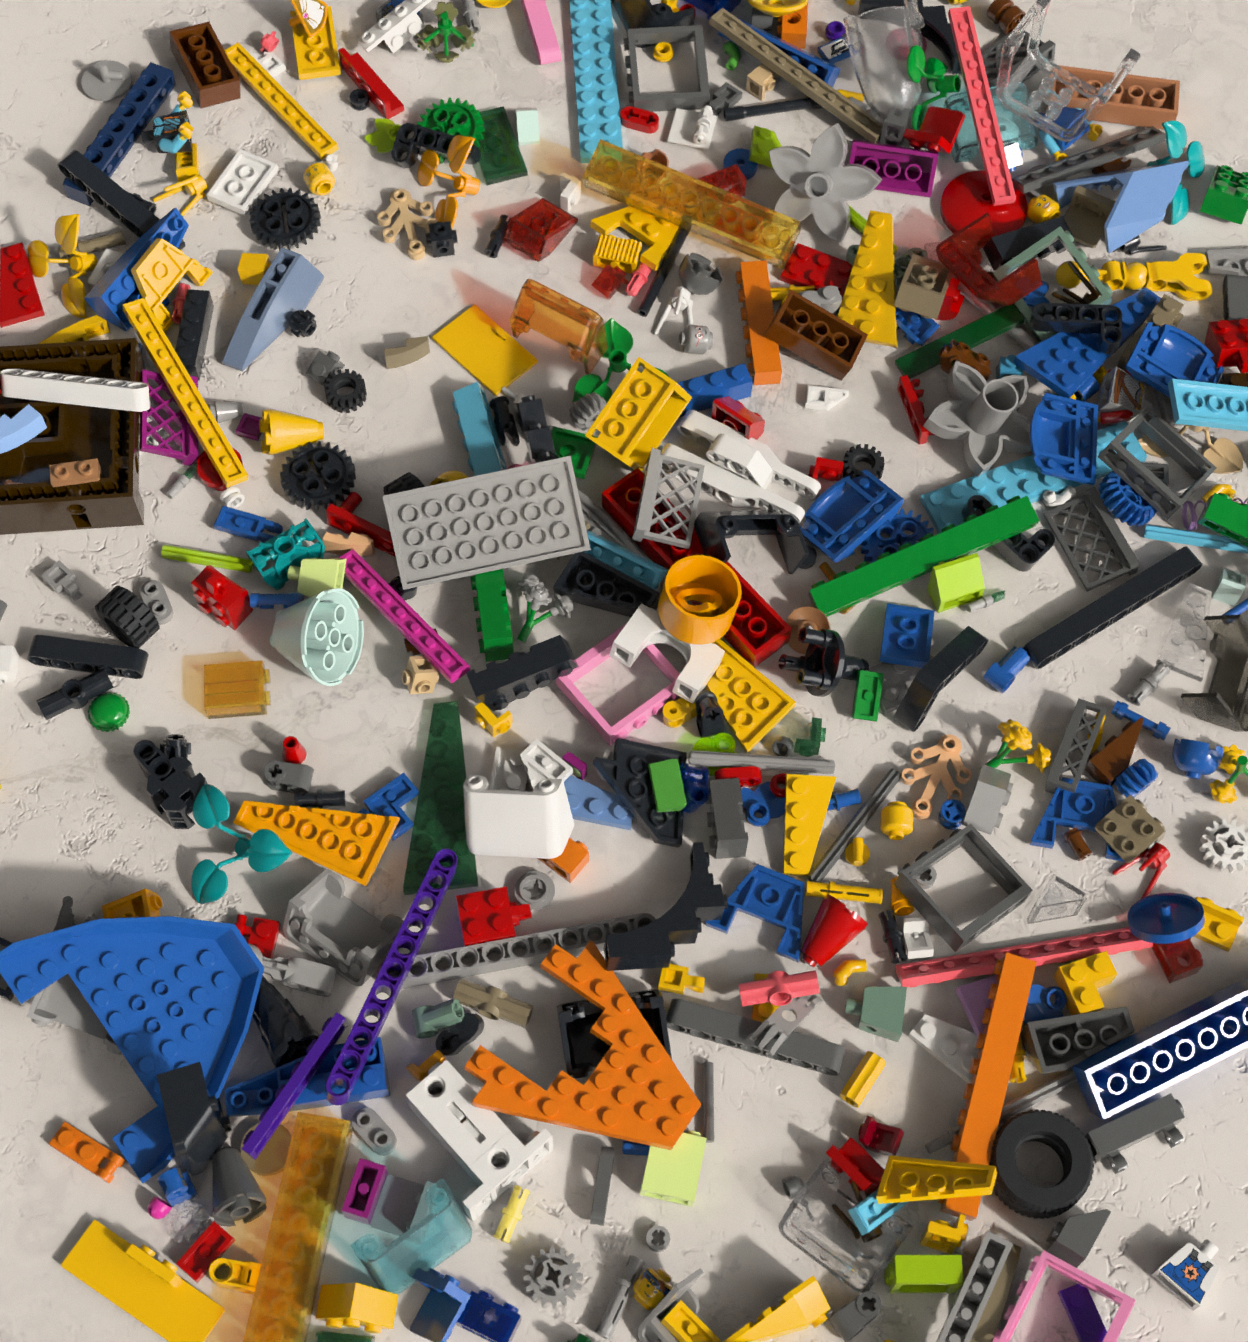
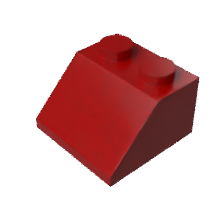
M729 396L717 398L713 401L712 419L735 429L736 432L739 431L745 434V438L748 440L751 437L758 440L764 433L765 420L758 413L744 407L740 401L733 400Z

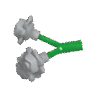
M524 575L522 580L517 581L516 588L523 592L527 600L526 622L517 637L518 640L526 643L534 625L551 615L554 617L560 614L570 619V612L574 609L573 603L568 596H560L555 593L554 598L556 600L554 601V606L549 608L547 613L533 620L535 612L539 610L540 605L547 606L548 603L552 602L548 590L543 587L544 583L540 582L539 578L535 575Z

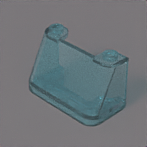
M1015 82L990 87L1002 142L1016 141L1022 150L1036 148L1038 137L1026 85L1022 82ZM962 92L949 96L943 108L961 111L965 114V119L951 150L955 163L971 161L979 148L967 93Z
M443 1178L432 1185L425 1195L426 1204L432 1213L386 1246L378 1236L367 1234L350 1245L378 1289L397 1295L401 1294L417 1282L412 1278L417 1268L427 1272L430 1268H436L471 1240V1225Z

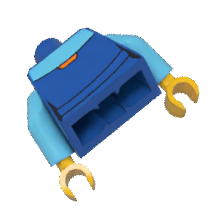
M1056 106L1048 114L1040 112L1035 119L1036 124L1039 125V137L1050 155H1054L1056 158L1054 162L1068 158L1066 154L1060 153L1059 150L1065 151L1088 130L1090 131L1087 137L1093 142L1100 137L1103 131L1102 126L1099 124L1093 125V121L1088 117V112L1080 108Z

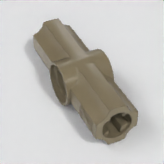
M462 978L458 982L453 995V999L459 1000L460 1004L476 1009L484 1017L492 1020H499L500 1018L523 1028L529 1023L533 1011V1005L509 997L505 991L493 986L485 988Z

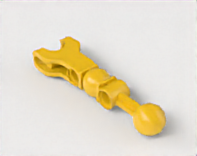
M1185 253L1176 261L1146 262L1145 265L1138 262L1125 265V262L1109 261L1104 263L1101 269H1097L1100 274L1099 280L1107 283L1111 290H1123L1124 286L1131 290L1143 287V289L1147 288L1151 291L1173 292L1186 301L1206 300L1212 294L1211 283L1208 280L1198 279L1194 276V274H1200L1207 265L1206 256L1201 253ZM1066 261L1057 268L1056 281L1063 288H1076L1082 281L1068 265L1069 261ZM1071 261V262L1079 269V271L1084 275V277L1088 280V278H1087L1086 275L1083 273V271L1080 269V267L1078 266V264H1077L1076 262H1074V261Z

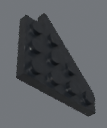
M617 738L614 742L613 760L596 757L593 760V765L655 843L679 848L682 845L684 808L681 811L657 812L648 765L669 759H678L685 793L687 753Z

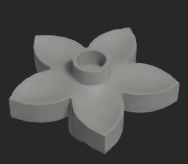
M839 123L827 128L816 139L812 146L811 155L802 148L795 146H781L769 151L771 164L781 180L791 185L776 203L773 223L782 225L796 224L812 213L817 226L823 233L839 242L844 240L851 220L850 208L846 200H858L865 197L883 179L872 169L864 165H845L844 162L848 152L847 140Z
M955 361L947 379V390L951 400L935 408L923 427L944 439H964V458L969 468L977 477L991 468L999 458L1002 449L1016 454L1031 453V420L1017 412L1027 397V376H1005L987 383L977 370L969 365Z

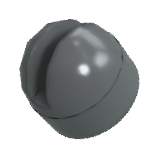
M781 736L773 743L772 750L777 756L788 757L794 747L793 741L790 738Z
M789 1176L782 1179L787 1197L790 1200L799 1197L804 1190L802 1179L797 1176Z

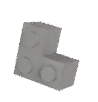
M984 764L982 765L962 825L968 826L972 824L976 830L990 835L994 827L999 828L1003 818V814L999 813L1001 806H1007L1013 783L1009 782L1010 773Z

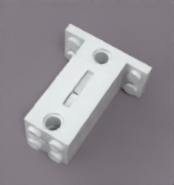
M445 1060L442 1064L440 1062L436 1063L428 1071L429 1075L425 1079L415 1081L408 1088L406 1098L411 1111L478 1185V1187H472L464 1195L465 1200L463 1201L465 1213L474 1221L553 1150V1138L545 1128L540 1133L535 1131L526 1140L527 1145L524 1146L493 1111L471 1105L477 1095L476 1091L450 1062ZM497 1163H505L502 1167H495Z

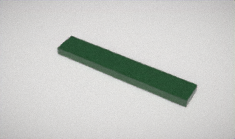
M1012 302L896 359L895 365L902 376L908 375V378L911 379L940 365L938 354L945 344L948 345L952 339L957 342H964L972 349L1023 324L1024 317Z

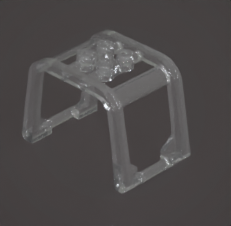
M1037 0L1003 43L995 92L1000 103L1009 111L1052 137L1070 142L1076 140L1105 106L1141 55L1131 48L1118 66L1115 74L1102 88L1088 84L1041 54L1039 43L1051 0ZM1032 21L1027 47L1028 55L1010 77L1014 56L1025 36L1023 31ZM1035 65L1040 70L1049 74V76L1041 80L1038 89L1031 93L1027 105H1024L1014 99L1012 94ZM1056 79L1067 85L1066 88H1062L1059 91L1058 95L1052 90ZM1075 90L1088 97L1089 100L1069 127L1065 129L1052 121L1057 120L1062 107L1068 105ZM1042 101L1049 105L1045 116L1034 111L1041 106Z

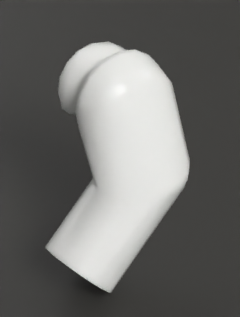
M1068 486L1061 494H1055L1054 491L1047 490L1043 494V502L1049 507H1058L1069 502L1077 492L1072 486Z

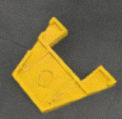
M649 200L602 215L590 221V227L599 234L608 235L620 226L650 246L649 249L641 254L640 262L646 264V266L654 271L658 269L661 259L664 258L666 250L671 245L681 225V221Z
M156 238L131 269L142 298L147 302L164 333L173 321L172 315L162 302L186 273L196 286H202L213 273L209 268L203 267L198 261L189 258L181 250L162 238Z

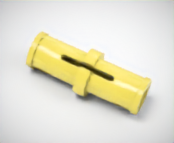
M517 1185L513 1187L514 1189L506 1208L503 1207L501 1211L503 1216L493 1235L494 1238L499 1240L505 1229L501 1240L505 1243L510 1242L517 1221H521V1211L530 1194L529 1190L524 1189L518 1199L522 1187Z

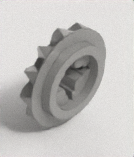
M527 872L515 884V898L520 905L530 904L531 910H542L543 907L550 905L555 896L554 883L543 872ZM537 882L538 889L542 893H537L536 897L532 899L531 892L527 890H533Z

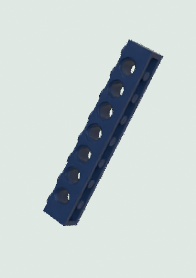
M150 62L146 69L141 72L136 83L131 86L126 97L120 101L115 112L109 116L108 122L103 129L99 130L95 140L87 147L83 156L107 176H112L141 135V132L144 131L176 86L173 71ZM65 177L63 187L67 198L90 207L94 200Z

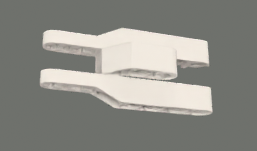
M688 410L676 429L686 438L693 440L694 444L697 445L699 443L709 448L706 455L715 464L670 443L665 444L660 455L705 465L701 492L731 507L756 508L793 516L799 524L805 515L803 508L766 490L769 483L773 481L809 499H815L821 489L820 483L814 478L781 463L768 445L752 437L748 440L745 438V434L739 431L736 432L735 429L695 410ZM662 463V469L667 475L675 472L672 465ZM721 467H724V468H726V469H728V470H730V471H732V472H734V473H736V474H738V475H740V476H742V477H739V476H737V475H735V474H733V473H731V472H729V471H727V470H725V469H723V468H721ZM688 469L684 471V474L691 481L697 477L698 472ZM679 475L673 477L674 479L684 483V481L681 479Z

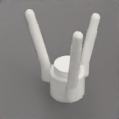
M682 286L674 289L673 297H669L668 304L656 326L655 335L659 333L672 306L675 308V315L679 314V310L687 308L688 325H693V301L690 300L691 291Z

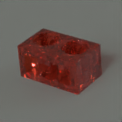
M735 164L698 178L697 195L705 209L710 210L723 203L744 197L747 179L739 166Z
M1191 938L1169 944L1153 943V947H1151L1169 984L1198 973L1203 966L1202 955L1198 949L1194 948ZM1177 958L1186 960L1188 966L1181 965Z

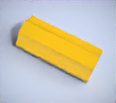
M867 1051L839 1095L841 1099L851 1106L859 1108L885 1067L886 1061L874 1052Z

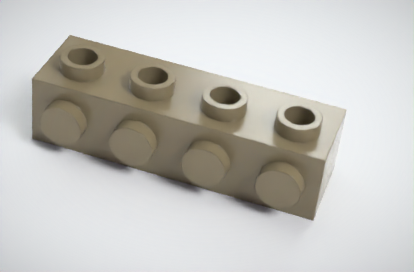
M1164 294L1121 354L1117 367L1121 370H1127L1125 365L1148 322H1153L1152 326L1162 327L1164 324L1177 327L1183 318L1181 311L1184 304Z

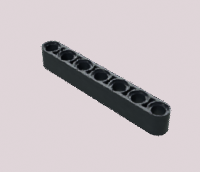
M77 150L71 151L57 164L63 175L139 238L160 220ZM183 239L178 247L179 250L186 246Z

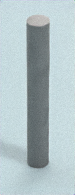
M713 1062L703 1063L704 1137L707 1138L706 1143L714 1142Z

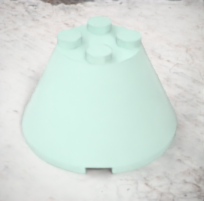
M339 588L324 590L284 610H278L275 616L276 621L273 627V634L270 637V644L282 656L317 683L327 686L338 685L342 683L341 679L345 675H350L353 672L361 654L364 625L363 620H359L356 610L360 607L355 598L346 590Z

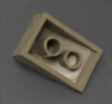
M913 254L902 279L894 306L899 307L905 312L911 311L920 314L924 318L937 320L955 267Z

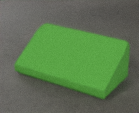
M669 759L649 764L648 768L657 812L681 811L686 806V798L678 759Z

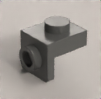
M319 350L305 374L324 386L327 377L331 378L330 374L335 373L338 367L343 369L345 364L339 361L341 357L329 350L328 353Z

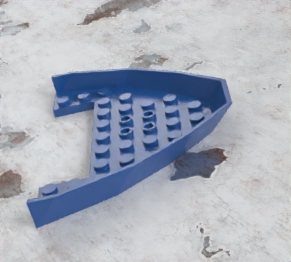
M172 916L97 919L14 942L0 951V974L21 1005L68 974L157 1104V1107L112 1137L142 1183L146 1182L166 1168L176 1155L157 1074L200 1062L210 1096L215 1094L217 1099L220 1097L249 1030L264 966L235 924Z

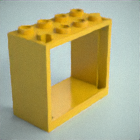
M638 357L585 436L632 469L639 468L642 471L647 464L651 449L659 447L692 397L677 382ZM640 365L644 368L642 373L637 371ZM596 429L601 432L597 438L593 436Z

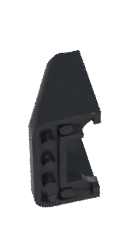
M655 989L628 993L672 1059L662 994L659 990ZM588 1000L557 1005L566 1072L568 1075H572L573 1078L587 1077L588 1072L592 1071L593 1067L598 1066L611 1047L590 1032L595 1022L603 1013V1010Z

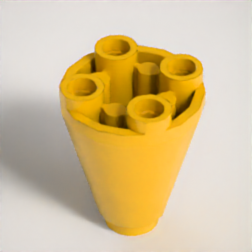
M275 409L262 410V419L259 420L260 433H264V440L261 441L262 454H278L299 448L300 445L306 446L309 442L312 444L317 443L318 440H323L324 438L323 422H317L316 419Z

